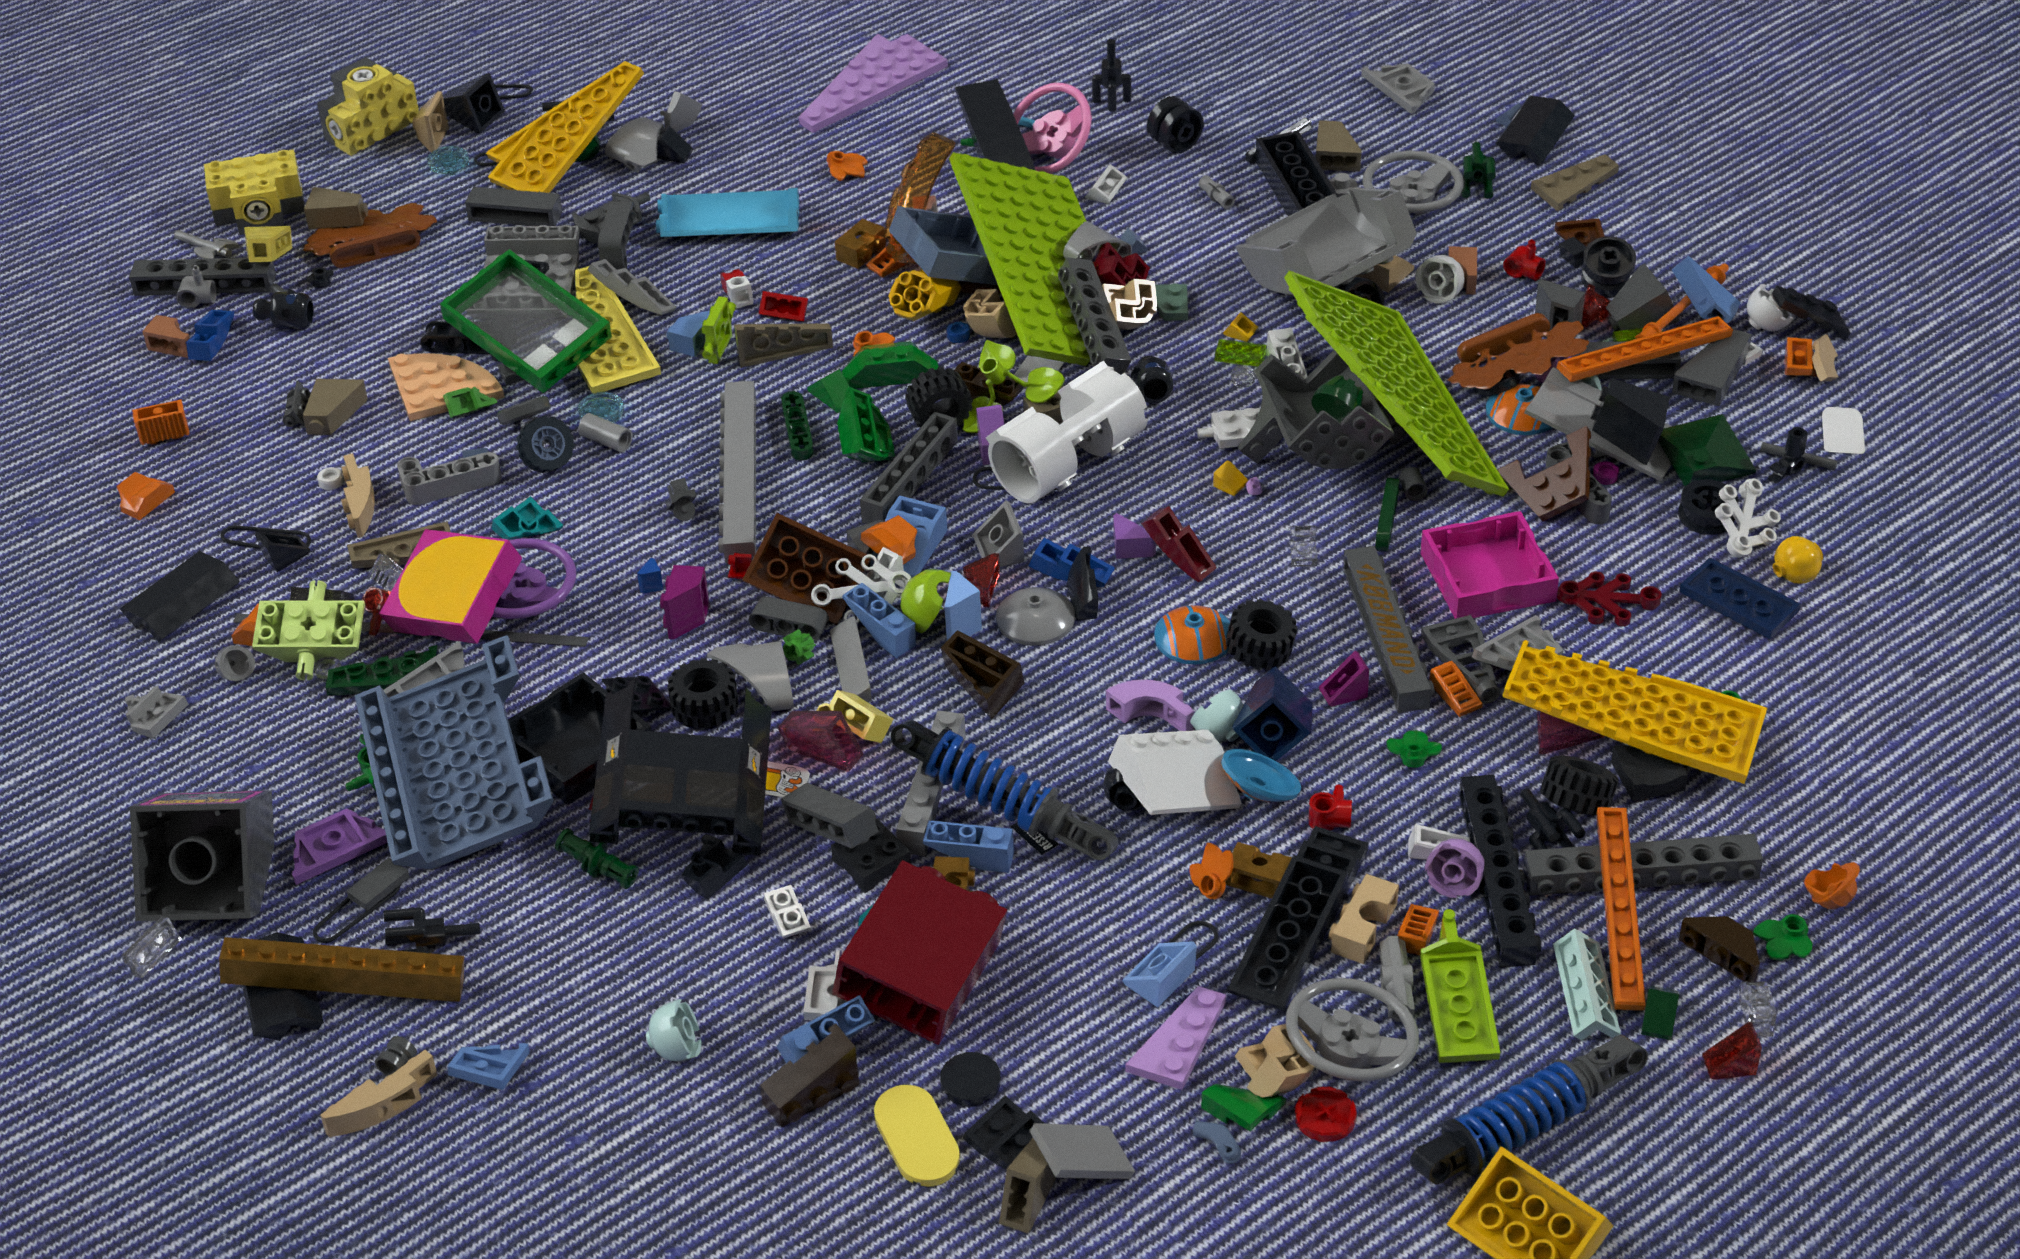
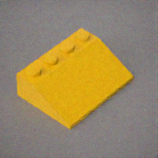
M1502 1146L1446 1224L1494 1259H1590L1613 1228L1612 1223L1606 1216Z

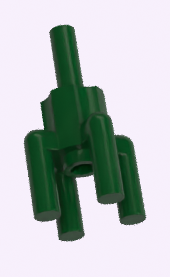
M1476 141L1472 143V154L1463 158L1464 175L1462 176L1464 186L1461 195L1463 198L1470 197V183L1472 181L1482 182L1484 184V197L1491 199L1493 198L1492 180L1496 178L1495 159L1485 156L1483 151H1481L1480 142Z

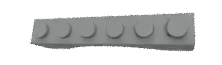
M938 710L931 731L940 734L944 728L949 727L953 732L962 736L965 741L964 714ZM920 761L898 822L896 833L897 838L910 850L911 854L926 856L929 846L923 844V838L928 821H935L943 784L939 780V775L933 778L921 774L923 762Z

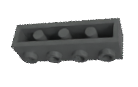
M805 783L781 798L789 823L851 849L866 843L871 836L879 832L875 822L876 815L869 806L810 783Z

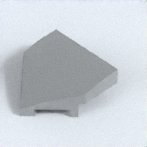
M674 91L667 112L660 111V115L664 116L665 120L664 130L670 126L678 132L692 125L703 104L680 92Z
M158 686L153 687L144 696L135 697L133 694L125 697V702L128 706L126 717L130 722L133 732L150 738H155L189 705L185 696L166 692L162 694Z

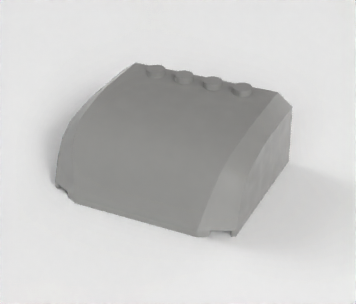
M1351 187L1348 190V194L1336 197V194L1327 196L1245 239L1246 243L1236 245L1235 247L1249 273L1262 287L1294 296L1289 291V286L1284 279L1289 270L1332 287L1339 284L1344 285L1353 280L1354 276L1358 274L1363 275L1373 271V266L1392 261L1393 256L1411 247L1417 233L1401 190Z

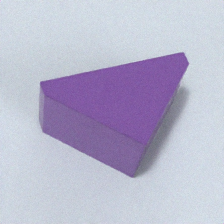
M1118 513L1113 515L1116 559L1153 557L1156 554V543L1143 527Z

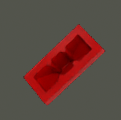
M763 291L759 314L804 322L808 298Z

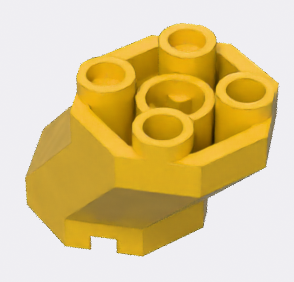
M922 269L919 271H905L895 279L888 297L897 316L916 321L932 312L937 313L941 311L942 307L953 305L961 285L958 280L928 277Z

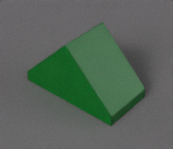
M840 369L808 386L807 389L808 392L836 413H839L849 385Z

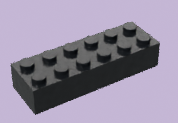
M1299 131L1256 139L1255 161L1287 216L1332 194H1336V197H1339Z

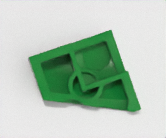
M1214 1084L1205 1089L1201 1094V1108L1225 1124L1231 1119L1249 1132L1264 1118L1270 1120L1286 1104V1098L1280 1095L1260 1097L1254 1095L1250 1090L1221 1084Z

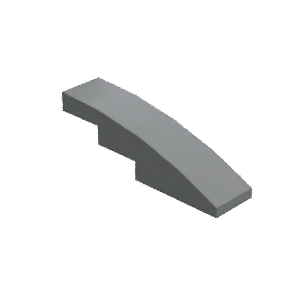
M606 259L591 263L587 269L606 287L643 309L663 315L675 311L677 308L645 276L636 279L626 268L616 270Z

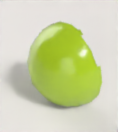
M927 569L910 578L901 594L900 606L903 614L915 622V631L922 634L935 620L940 609L943 610L942 604L944 599L939 596L937 585L939 583L948 584L951 576L950 572L940 569Z

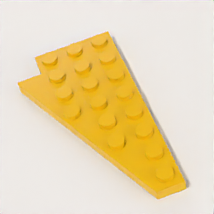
M624 61L486 152L488 158L498 163L488 176L489 180L509 190L550 193L644 75L642 68Z

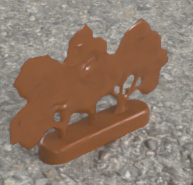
M408 203L396 207L389 214H383L380 210L371 209L368 210V216L365 217L362 226L318 228L307 239L308 244L303 246V251L313 252L316 256H324L330 253L333 265L338 268H346L415 249L420 243V235L417 230H427L432 224L437 222V219L434 215H419L424 205L417 203Z
M1535 313L1462 342L1457 348V356L1461 363L1456 364L1452 368L1454 375L1448 381L1452 384L1460 383L1462 387L1490 389L1502 379L1503 374L1507 370H1514L1518 374L1531 372L1532 374L1542 375L1552 366L1550 364L1551 358L1570 357L1580 354L1587 349L1586 346L1589 344V341L1574 338L1584 329L1579 321H1561L1550 330V322L1546 316L1541 313ZM1488 360L1485 366L1479 367L1480 362Z

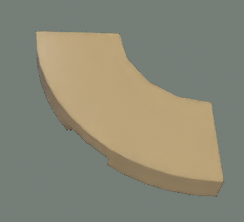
M1823 335L1815 340L1812 345V349H1815L1812 361L1820 381H1833L1838 378L1834 365V359L1838 354L1828 335Z

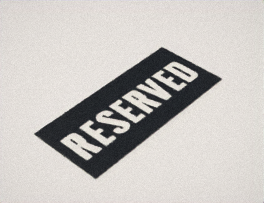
M1018 822L1010 826L1041 855L1059 845L1055 840L1048 838V834L1041 830L1036 835L1031 836L1018 826Z

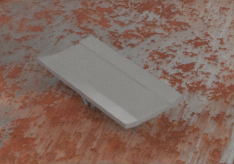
M1553 367L1524 413L1567 435L1587 426L1591 431L1589 446L1596 450L1593 458L1609 455L1662 481L1671 466V462L1659 441L1648 464L1645 465L1592 431L1594 420L1590 418L1594 406H1600L1601 401L1598 399L1601 391L1580 380L1570 382L1558 369ZM1667 423L1664 425V428L1672 427Z

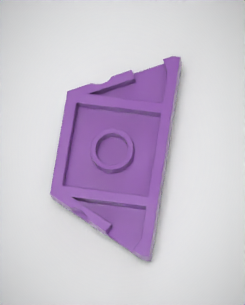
M346 808L296 831L294 839L296 848L293 854L295 864L294 871H292L294 883L296 885L388 843L385 829L376 826L374 820L360 817L356 812Z

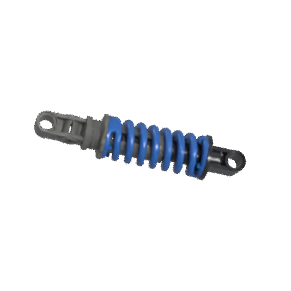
M908 720L895 726L891 731V742L896 748L923 762L921 774L933 778L939 775L941 784L949 785L952 783V788L955 792H963L965 790V795L968 799L974 800L978 798V802L982 807L991 805V810L994 814L1004 812V817L1009 822L1018 820V826L1028 832L1029 835L1034 836L1041 830L1048 834V838L1052 840L1058 838L1066 845L1078 849L1095 860H1103L1117 849V836L1112 831L1095 823L1089 817L1072 810L1073 805L1068 802L1064 804L1057 799L1059 794L1057 788L1044 787L1042 791L1039 790L1042 785L1040 780H1034L1031 785L1026 783L1029 777L1026 772H1022L1017 778L1014 776L1015 766L1008 765L1005 770L1001 769L1002 759L999 757L995 758L992 763L987 762L990 755L987 750H983L977 759L973 758L977 748L974 743L968 744L964 752L959 749L964 741L963 737L953 732L949 727L944 728L940 734H937L914 720ZM904 728L910 731L911 741H907L903 737ZM1097 839H1103L1107 843V851L1099 849Z
M1617 1035L1609 1042L1592 1049L1589 1053L1572 1059L1571 1063L1566 1059L1561 1060L1558 1058L1551 1065L1544 1068V1070L1535 1073L1533 1077H1527L1520 1084L1511 1086L1507 1092H1501L1494 1099H1488L1481 1106H1475L1470 1109L1468 1114H1461L1454 1119L1445 1121L1442 1124V1135L1426 1144L1420 1145L1414 1150L1410 1158L1411 1167L1435 1185L1442 1184L1448 1178L1461 1171L1469 1175H1476L1484 1167L1488 1166V1162L1490 1163L1501 1146L1511 1152L1512 1147L1520 1148L1525 1144V1140L1532 1141L1537 1138L1539 1132L1546 1133L1551 1130L1552 1125L1558 1126L1562 1124L1565 1117L1572 1118L1579 1113L1587 1112L1590 1109L1591 1098L1601 1095L1605 1089L1613 1087L1619 1081L1641 1071L1648 1061V1052L1628 1037Z

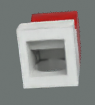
M735 269L729 273H720L723 290L729 296L730 301L736 305V309L754 304L751 284L740 269Z

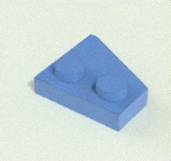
M519 1043V1049L501 1050L500 1045L461 1047L447 1066L448 1075L503 1090L528 1056L529 1044Z

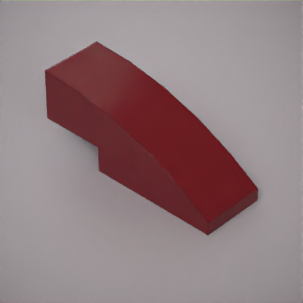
M1170 506L1157 510L1141 523L1158 547L1195 581L1201 582L1217 568L1190 525L1183 527Z

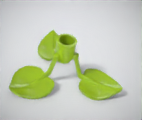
M986 340L981 352L979 368L987 378L986 384L989 388L990 399L985 396L973 399V403H971L973 408L972 411L968 412L970 415L968 419H964L963 430L966 433H978L976 408L1000 405L994 402L996 397L993 384L1003 383L1006 376L1023 387H1027L1025 395L1033 403H1044L1051 399L1063 385L1064 376L1053 368L1040 367L1031 371L1028 375V382H1024L1009 372L1016 361V354L1009 346Z

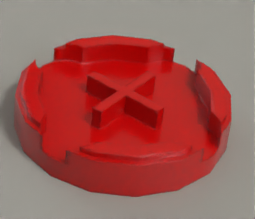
M1333 1087L1313 1088L1306 1095L1302 1094L1295 1105L1296 1125L1303 1134L1313 1140L1335 1142L1350 1134L1356 1124V1105L1340 1089Z

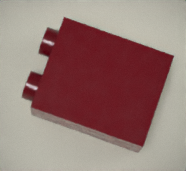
M902 860L840 956L832 994L845 1001L860 995L870 1013L939 1045L998 947L1008 909L999 906L995 898L986 892H970L948 882L942 873L932 867L921 866L918 868Z

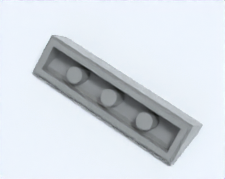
M852 616L830 629L842 691L856 694L866 702H871V688L855 616Z

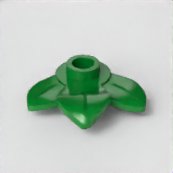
M1418 730L1406 732L1403 735V739L1389 738L1386 742L1387 749L1391 753L1400 755L1402 763L1413 768L1423 766L1429 756L1438 755L1442 750L1441 743L1428 742V736Z
M1789 914L1781 921L1766 920L1757 925L1753 930V935L1768 941L1766 944V954L1770 959L1784 960L1792 953L1798 957L1806 958L1812 951L1813 944L1807 936L1808 926L1804 918L1799 915Z

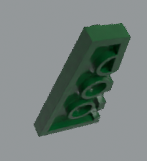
M438 645L429 646V651L416 653L415 650L404 652L405 656L390 660L388 656L377 658V661L365 665L364 662L328 669L326 682L327 696L359 694L379 685L384 690L439 654Z

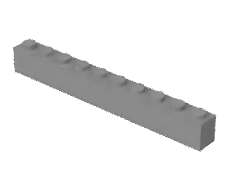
M754 381L725 382V392L720 393L721 407H724L720 408V436L724 438L720 439V453L724 455H720L719 460L720 470L724 471H719L720 486L724 487L719 488L720 503H723L719 504V517L723 519V521H719V535L723 536V538H718L719 553H724L725 563H728L729 555H733L734 552L752 554V559L756 554V394Z

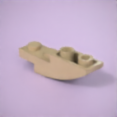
M352 453L343 456L345 466H342L341 470L344 480L347 481V487L343 488L345 498L341 499L344 513L347 514L349 528H355L357 537L360 538L364 536L371 523L375 507V496L368 466L358 468Z
M424 1050L416 1057L411 1058L393 1074L385 1077L378 1085L368 1079L360 1086L355 1087L348 1095L336 1104L331 1105L320 1115L326 1134L329 1137H334L369 1128L396 1116L421 1100L419 1088L437 1076L433 1056Z

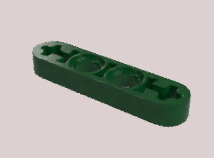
M796 391L786 392L781 397L791 455L799 461L808 460L813 456L814 451L803 396ZM792 417H801L800 419H790ZM804 432V434L795 435L793 433ZM799 445H804V448L800 449Z
M1387 477L1376 534L1375 548L1378 551H1389L1399 495V478Z

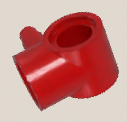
M1530 239L1527 247L1518 246L1504 260L1503 268L1509 276L1513 278L1524 276L1535 281L1542 276L1546 260L1535 255V240Z
M1335 785L1333 795L1327 792H1319L1310 798L1308 823L1312 829L1315 826L1330 831L1335 827L1351 828L1352 800L1344 799L1342 785Z

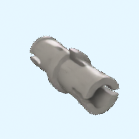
M1207 175L1201 177L1198 185L1208 193V197L1212 201H1217L1224 209H1229L1234 205V197L1225 191V187L1222 184L1214 182Z

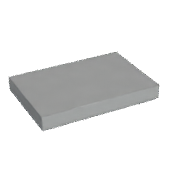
M1034 1123L1030 1130L1031 1135L1056 1178L1131 1179L1135 1173L1134 1168L1109 1126Z

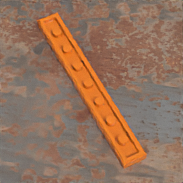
M1717 316L1558 361L1557 369L1570 382L1728 338L1732 336L1733 329Z
M1597 807L1596 816L1614 1010H1645L1646 1001L1627 808Z

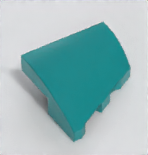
M531 496L515 508L513 506L509 507L492 520V530L507 540L558 531L563 528V524L550 510L544 511Z

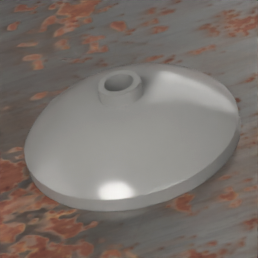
M1042 587L1025 588L1010 594L999 604L996 611V623L1000 632L1011 641L1030 646L1046 645L1060 640L1070 632L1075 622V610L1070 600L1059 592Z

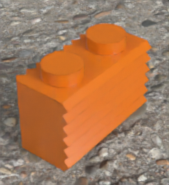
M182 400L132 410L140 444L142 445L145 443L155 444L160 440L164 441L169 438L179 439L184 435L188 436L190 434Z

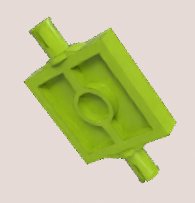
M718 297L715 304L710 308L707 320H704L702 324V333L705 334L706 338L702 356L712 364L719 363L732 337L731 319L736 310V305L733 302L728 303L727 297Z

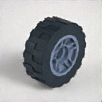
M542 416L525 424V427L521 428L516 440L518 441L516 449L519 452V458L523 460L525 466H529L533 471L537 470L540 473L555 471L569 462V458L573 455L575 444L573 442L574 436L570 432L571 429L564 424L565 422L557 420L556 417ZM542 441L549 442L550 446H547V449L542 446Z

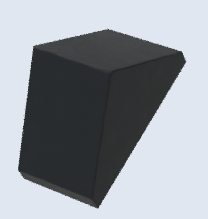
M669 126L658 135L657 159L685 163L693 152L692 147Z
M256 531L255 533L264 558L277 573L310 552L308 546L297 535Z

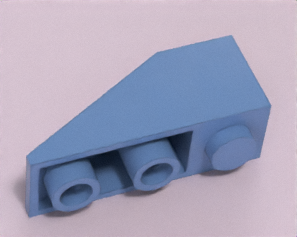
M1689 255L1672 268L1677 280L1698 314L1704 320L1719 316L1724 322L1729 323L1734 318L1741 302Z
M864 583L857 585L842 595L845 602L878 645L892 656L898 658L916 646L915 622Z
M928 821L923 838L924 845L951 857H969L970 865L980 870L1010 872L1014 856L1013 829Z
M859 995L782 1036L777 1048L786 1063L791 1060L794 1064L808 1053L806 1047L814 1042L817 1045L830 1035L831 1032L828 1029L835 1023L850 1038L875 1022Z

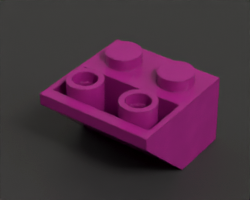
M673 565L671 575L666 577V592L662 593L660 597V608L664 609L665 612L663 627L667 628L669 639H676L704 624L710 606L705 567Z

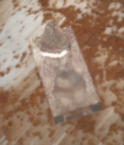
M160 917L151 927L139 932V939L123 951L122 959L129 966L135 977L143 978L182 939L170 919Z

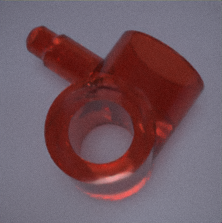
M1588 285L1585 292L1582 315L1583 327L1589 326L1596 320L1602 322L1609 316L1606 307L1611 300L1596 293L1594 285Z
M371 587L363 595L362 601L365 602V611L373 613L369 626L370 635L376 636L380 629L382 617L379 613L391 591Z

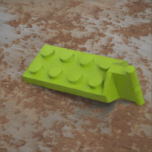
M1446 909L1443 912L1439 941L1422 948L1420 952L1438 1062L1499 1060L1501 1052L1481 946L1458 937L1455 912L1452 909Z

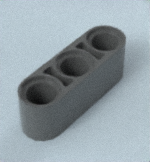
M764 596L758 600L748 621L756 630L781 636H787L800 629L801 634L809 633L813 641H817L829 621V616L825 610L816 606Z

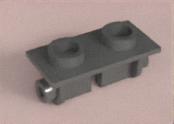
M299 380L296 381L295 389H292L287 394V410H285L283 422L287 427H293L301 423L306 428L303 413L311 392Z

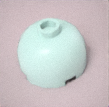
M1229 689L1210 698L1209 701L1212 704L1206 709L1201 706L1194 713L1190 721L1195 730H1209L1218 742L1226 740L1232 742L1239 737L1232 729V726L1244 704L1240 697Z
M677 999L660 1006L651 1016L649 1031L646 1032V1039L650 1048H654L665 1060H689L697 1057L701 1051V1039L695 1042L694 1032L699 1030L697 1020L687 1002L680 1003L682 999Z

